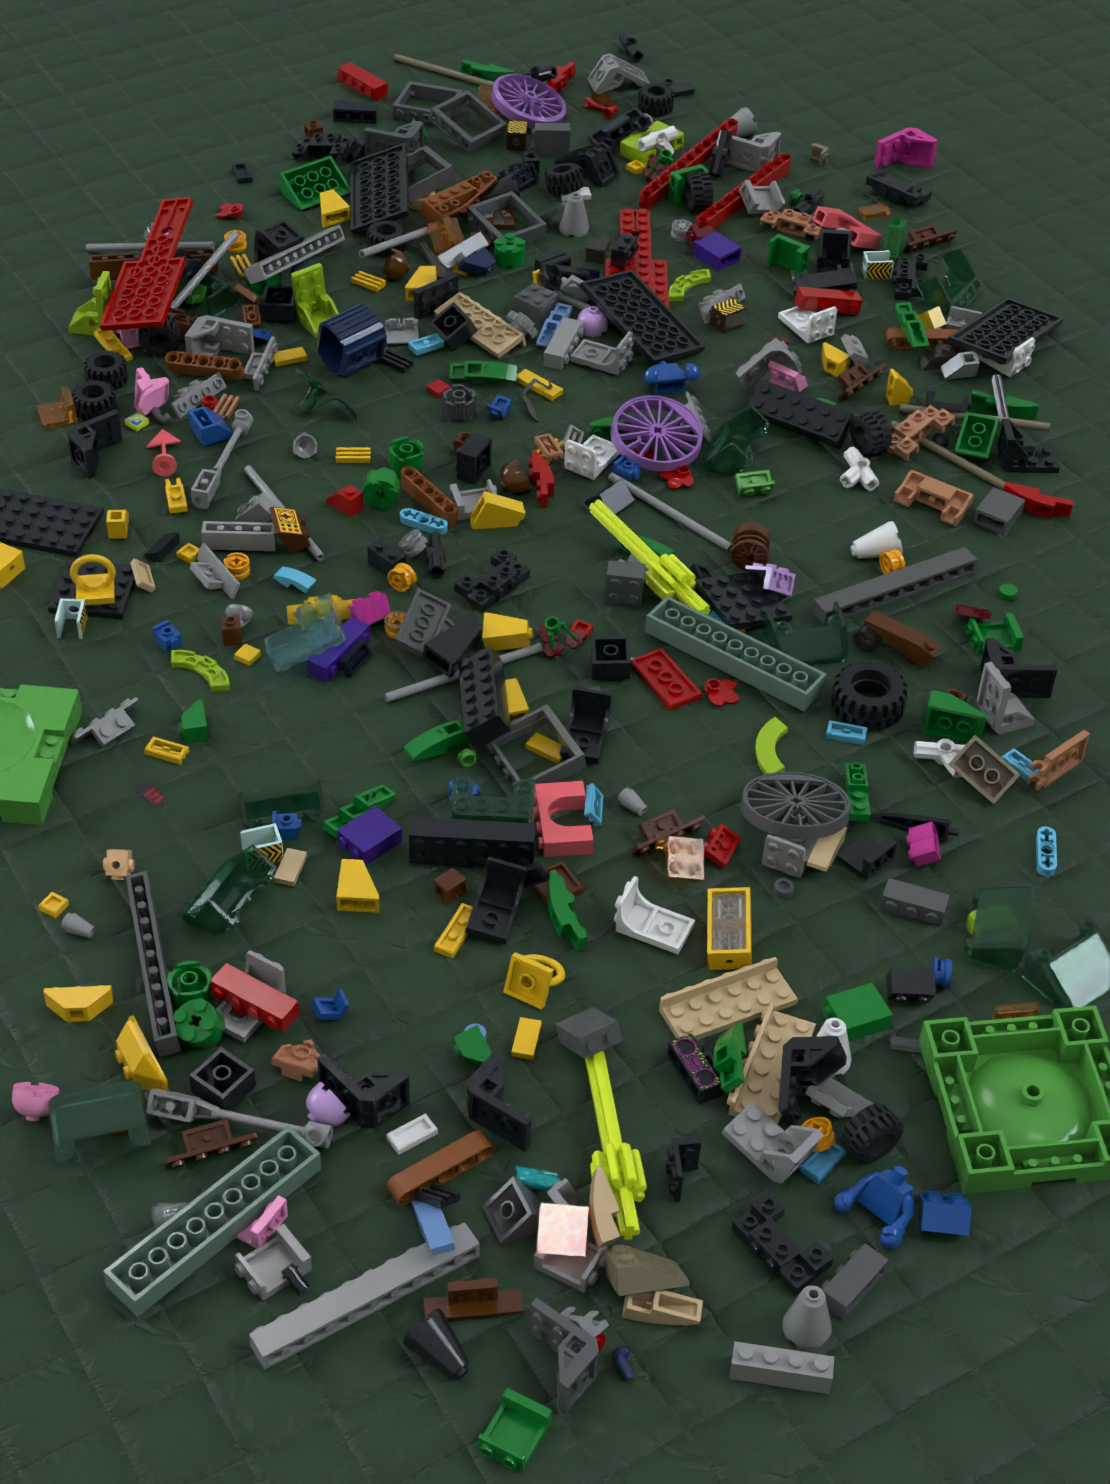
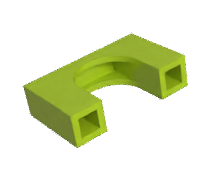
M657 120L652 123L648 130L644 132L638 131L620 142V155L632 161L638 160L645 164L647 168L650 164L649 159L656 155L657 149L651 148L646 151H640L637 147L638 139L649 135L650 132H656L669 126ZM677 130V138L668 141L674 151L681 148L684 142V133Z

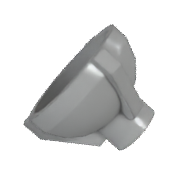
M302 432L301 435L295 438L292 452L301 458H309L317 453V442L313 436ZM304 441V446L300 447V443Z
M231 604L228 605L225 611L227 616L240 615L241 629L253 616V610L244 605Z

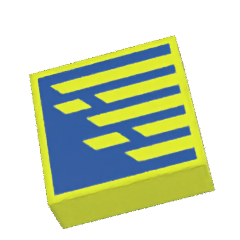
M137 412L124 420L125 425L135 431H139L149 424V419Z

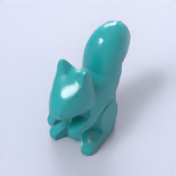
M515 1165V1177L531 1191H549L556 1182L561 1181L557 1177L558 1173Z

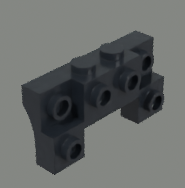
M635 107L589 135L588 139L591 145L604 142L610 147L612 152V149L616 148L615 144L619 140L629 136L635 130L639 132L648 130L652 122L649 116L644 115Z
M315 133L312 138H304L302 143H296L291 154L294 160H297L300 155L303 156L304 160H307L311 152L313 157L332 156L335 160L336 157L341 155L342 160H346L349 153L356 149L358 143L355 138H342L340 133Z
M885 170L867 176L866 184L874 189H878L877 195L882 196L884 199H889L896 204L903 205L908 202L911 205H923L931 199V190L924 194L921 193V186L913 190L914 185L896 178L893 174L884 177Z
M913 253L912 259L907 257L896 258L892 272V284L895 285L894 300H904L909 297H927L928 281L915 279L916 270L927 271L928 255Z
M542 262L539 270L542 275V285L551 291H555V289L560 290L562 277L568 279L571 275H574L583 281L603 277L601 270Z
M853 262L850 263V268L843 269L838 264L836 271L807 274L806 269H803V274L794 275V270L790 271L794 297L796 296L798 286L833 290L857 289Z
M501 548L491 556V565L495 568L479 580L465 574L454 582V592L466 598L481 613L530 578V568L519 563L517 555L505 548Z
M769 1192L752 1203L749 1211L733 1221L732 1230L748 1246L749 1251L764 1263L765 1268L770 1273H773L796 1296L817 1276L832 1266L833 1257L818 1241L804 1251L799 1248L775 1223L784 1216L785 1207Z

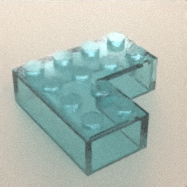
M330 593L314 600L323 617L319 618L311 602L296 608L298 623L264 639L266 653L276 672L280 670L285 671L297 662H304L314 654H321L331 646L340 645L346 639L340 612Z

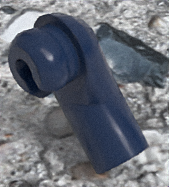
M621 1345L619 1348L616 1347L612 1352L615 1365L624 1380L628 1381L636 1375L626 1359L630 1356V1351L625 1345Z

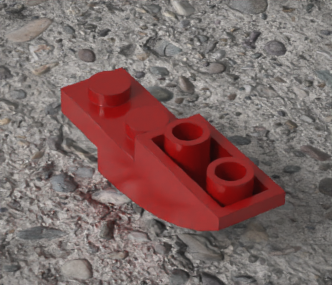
M573 62L568 63L564 67H556L557 77L549 79L547 85L558 94L565 89L566 82L576 74L575 63Z
M532 451V458L528 459L529 479H532V486H536L537 501H540V508H547L548 497H554V477L546 460L537 451Z
M1005 482L1003 491L1025 499L1023 510L1049 519L1052 518V515L1070 518L1074 504L1073 500L1039 494V488Z

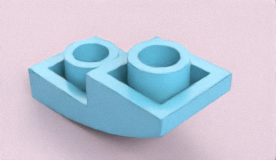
M282 567L273 576L275 580L288 588L292 584L305 594L316 582V579L306 573L289 567Z

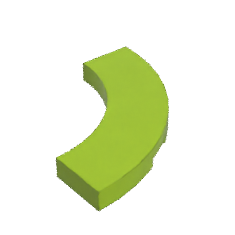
M709 269L692 271L689 275L678 277L669 288V301H684V295L688 289L698 284L711 283Z
M171 650L172 668H185L199 673L208 681L211 692L230 690L228 675L225 670L217 665L215 660L208 656L197 655L193 651Z
M776 717L769 720L761 728L756 739L755 754L758 766L764 775L785 771V766L777 757L775 746L778 740L788 732V727Z

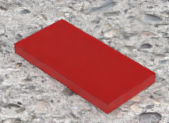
M662 648L631 659V668L669 711L702 699L703 693Z

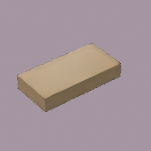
M133 559L131 567L137 586L152 593L156 588L149 565Z
M287 848L274 876V883L294 887L306 861L307 852Z

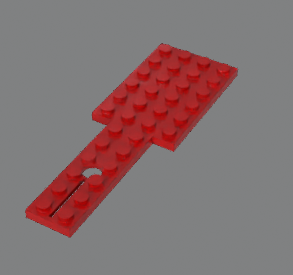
M192 197L162 199L140 259L137 261H124L99 325L101 331L158 328L164 326L186 265L185 257L174 258L194 203ZM168 229L173 230L170 234L165 235V233L168 232Z
M620 209V237L623 233L630 235L639 234V237H637L639 248L625 269L611 265V258L605 259V276L632 269L669 308L667 261L660 259L652 260L650 210Z

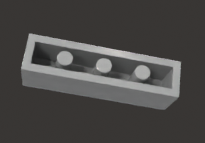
M563 318L544 351L543 366L562 370L565 364H568L570 355L574 352L575 346H578L580 337L582 338L584 335L582 321Z
M203 521L202 543H205L210 550L276 551L277 534L273 523Z
M734 1341L729 1379L829 1394L833 1380L834 1356Z

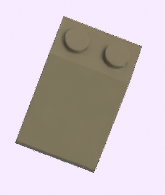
M621 1244L605 1249L606 1277L618 1296L690 1285L689 1279L673 1260Z

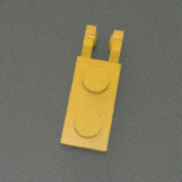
M176 478V485H171L169 479H165L169 512L181 513L188 511L184 488L180 478Z

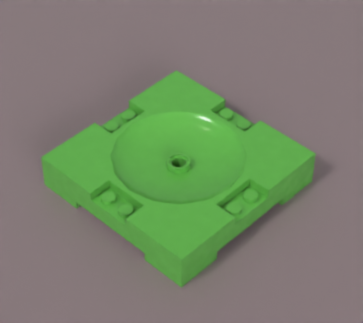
M20 684L19 690L0 688V816L2 822L43 826L53 797L52 789L69 740L73 738V733L77 729L82 714L79 689Z
M1096 1005L1053 1009L1051 1015L969 1022L967 1017L923 1022L919 1037L921 1053L934 1097H938L947 1128L946 1138L963 1194L1031 1188L1033 1182L1073 1178L1075 1183L1110 1180V1053L1107 1048L1109 1040Z

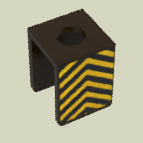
M509 120L507 150H526L528 121Z
M735 298L713 305L711 308L710 324L722 333L744 325V322L734 314L746 310V307Z

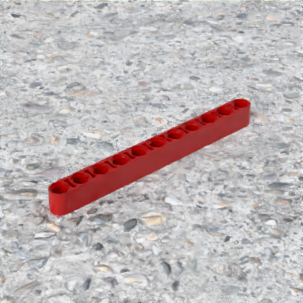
M733 118L724 121L640 191L639 206L643 209H649L669 193L670 172L703 164L711 158L720 130L730 131L733 133V136H736L738 121Z
M786 153L778 155L746 180H750L752 186H769L772 181H778L790 171L791 155ZM743 182L696 217L698 228L711 225L715 229L745 206L739 192Z

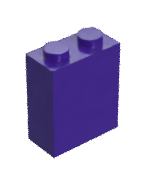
M716 231L694 241L693 255L719 271L740 261L742 247Z
M376 806L337 830V843L339 847L350 853L353 859L363 860L365 866L402 842V828Z

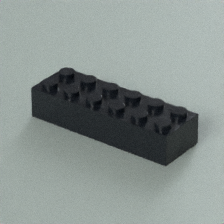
M764 379L760 380L747 406L750 416L840 450L850 432V423L854 418L853 413Z
M491 646L458 663L464 733L476 748L511 731L503 661Z
M411 817L409 863L485 867L487 858L492 857L520 866H526L534 863L536 824Z

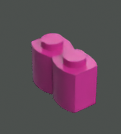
M374 591L369 593V597L365 599L357 598L352 600V604L348 605L351 617L368 625L384 619L386 614L391 612L385 593Z
M933 822L909 828V835H906V839L910 847L908 850L910 861H914L916 866H921L941 860L938 833Z

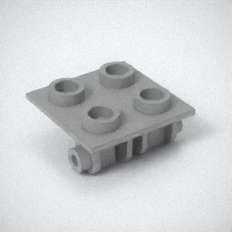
M397 318L385 320L387 344H408L410 341L419 339L418 319L406 318V324L405 318H403V324H400V318H398V324Z

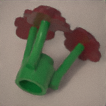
M663 149L659 156L655 155L649 159L650 168L643 170L644 176L648 180H654L657 177L655 171H665L664 167L666 164L669 163V167L672 165L674 159L671 158V151Z
M554 616L545 619V624L541 626V631L539 632V636L547 643L543 653L547 654L548 657L561 655V651L565 649L564 645L554 642L558 639L562 629L568 633L566 644L571 649L582 645L586 634L580 629L571 631L564 621H559Z

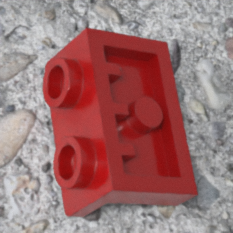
M721 823L717 828L713 827L706 836L709 839L700 846L699 851L701 853L697 859L701 861L706 856L723 868L729 861L741 837Z

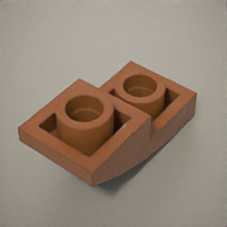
M258 304L242 305L244 323L253 324V327L261 326Z

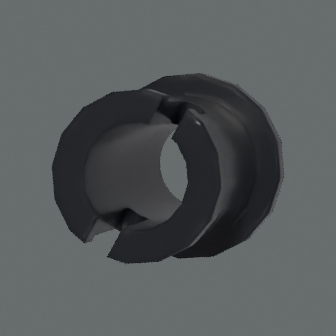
M290 1263L281 1271L282 1279L286 1278L299 1296L311 1285L308 1284L298 1271V1265L294 1266L293 1263Z

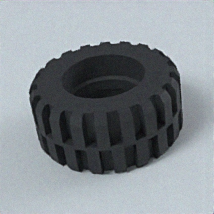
M861 660L859 663L853 662L849 666L843 667L837 673L834 680L831 704L835 714L839 715L838 717L843 722L846 721L847 724L867 727L868 731H874V729H878V731L883 730L885 727H891L901 719L907 698V684L903 676L896 672L895 668L888 667L885 663L881 662L880 664L873 660L870 662H866V660ZM861 693L873 694L878 697H866L861 695Z

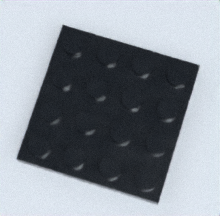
M66 559L48 605L49 613H57L60 599H76V584L70 576V568L75 559ZM87 562L78 568V576L108 574L107 568L98 562ZM113 563L116 570L114 578L115 603L86 605L87 616L123 619L136 582L130 564ZM76 606L69 607L71 612L79 611Z
M751 571L695 579V588L722 621L734 629L792 621L793 614L773 591L763 589L764 580L757 572Z

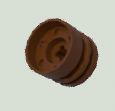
M752 522L738 526L733 533L732 562L738 568L745 571H750L745 569V566H752L753 563H760L765 566L769 557V531L763 525Z

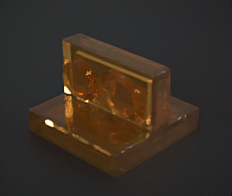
M448 213L442 214L439 221L427 224L436 254L444 253L465 241L457 218H450Z

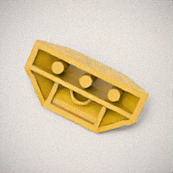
M134 1015L130 1016L116 1040L118 1050L115 1051L117 1061L119 1064H124V1074L127 1080H132L135 1087L148 1091L154 1088L169 1091L166 1076Z

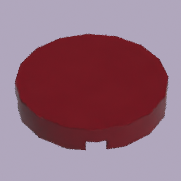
M956 605L955 613L991 619L992 612L990 610L968 607L967 605Z

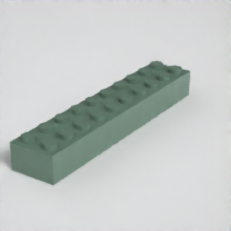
M669 596L663 599L646 615V633L804 712L825 689L826 673Z
M287 1126L103 1271L106 1287L139 1317L237 1238V1235L256 1219L260 1218L264 1214L266 1206L273 1202L278 1195L283 1198L288 1197L321 1170L320 1153L290 1126Z

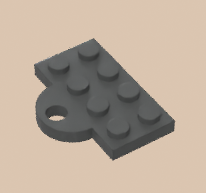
M418 588L393 643L422 657L425 643L455 625L453 621L446 617L452 604Z

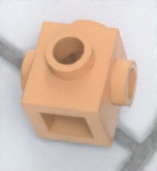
M107 850V857L103 859V870H106V875H112L114 880H124V876L131 875V872L134 871L135 861L132 859V850Z

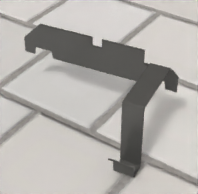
M534 378L522 391V398L527 403L526 406L530 414L537 421L539 419L536 417L537 414L529 398H527L526 392L535 382L550 390L553 386L549 378V386Z

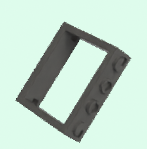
M409 81L393 104V118L407 121L415 120L421 121L424 124L435 125L429 120L431 109L405 105L408 99L415 97L444 102L462 93L463 90ZM461 106L445 113V115L453 120Z
M469 90L432 107L429 115V120L468 154L505 135L507 123ZM466 104L493 128L472 138L447 117L445 113Z
M427 146L408 155V172L425 163L430 164L438 172L409 187V203L456 179L453 166Z
M513 191L467 207L466 220L478 232L481 231L483 236L492 240L493 246L495 239L503 237V235L483 215L511 206L531 225L528 228L514 232L513 234L516 237L525 240L526 244L546 236L547 224Z
M548 704L511 722L510 732L485 745L488 753L494 755L497 766L503 768V774L506 779L512 781L515 792L520 793L524 799L531 796V792H535V784L557 783L587 767L584 753ZM547 724L571 758L522 782L499 747Z

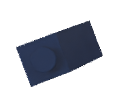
M484 247L463 259L457 269L481 276L485 273L489 274L494 269L493 266L496 261Z

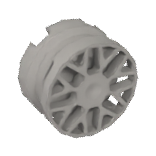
M681 219L674 221L671 230L672 239L681 242L688 241L685 233L693 224Z
M414 529L401 539L399 546L405 550L409 557H413L426 547L425 542L428 543V540L422 536L418 529Z

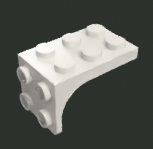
M796 306L778 313V318L807 343L834 335L837 308L835 307L815 313L814 311L799 310Z
M1031 337L1018 346L1013 352L1012 360L1007 364H998L995 360L983 358L979 354H977V357L1002 374L1011 377L1030 364L1031 354L1035 348V338Z
M592 435L583 444L568 439L565 442L564 468L594 480L620 453L615 448L613 442L596 435Z
M634 876L631 882L628 881L626 883L623 895L618 896L615 903V908H617L614 917L616 931L679 954L695 925V920L647 901L638 889L639 878Z

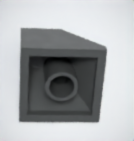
M514 1176L482 1206L500 1244L503 1245L534 1234L550 1219L541 1199Z

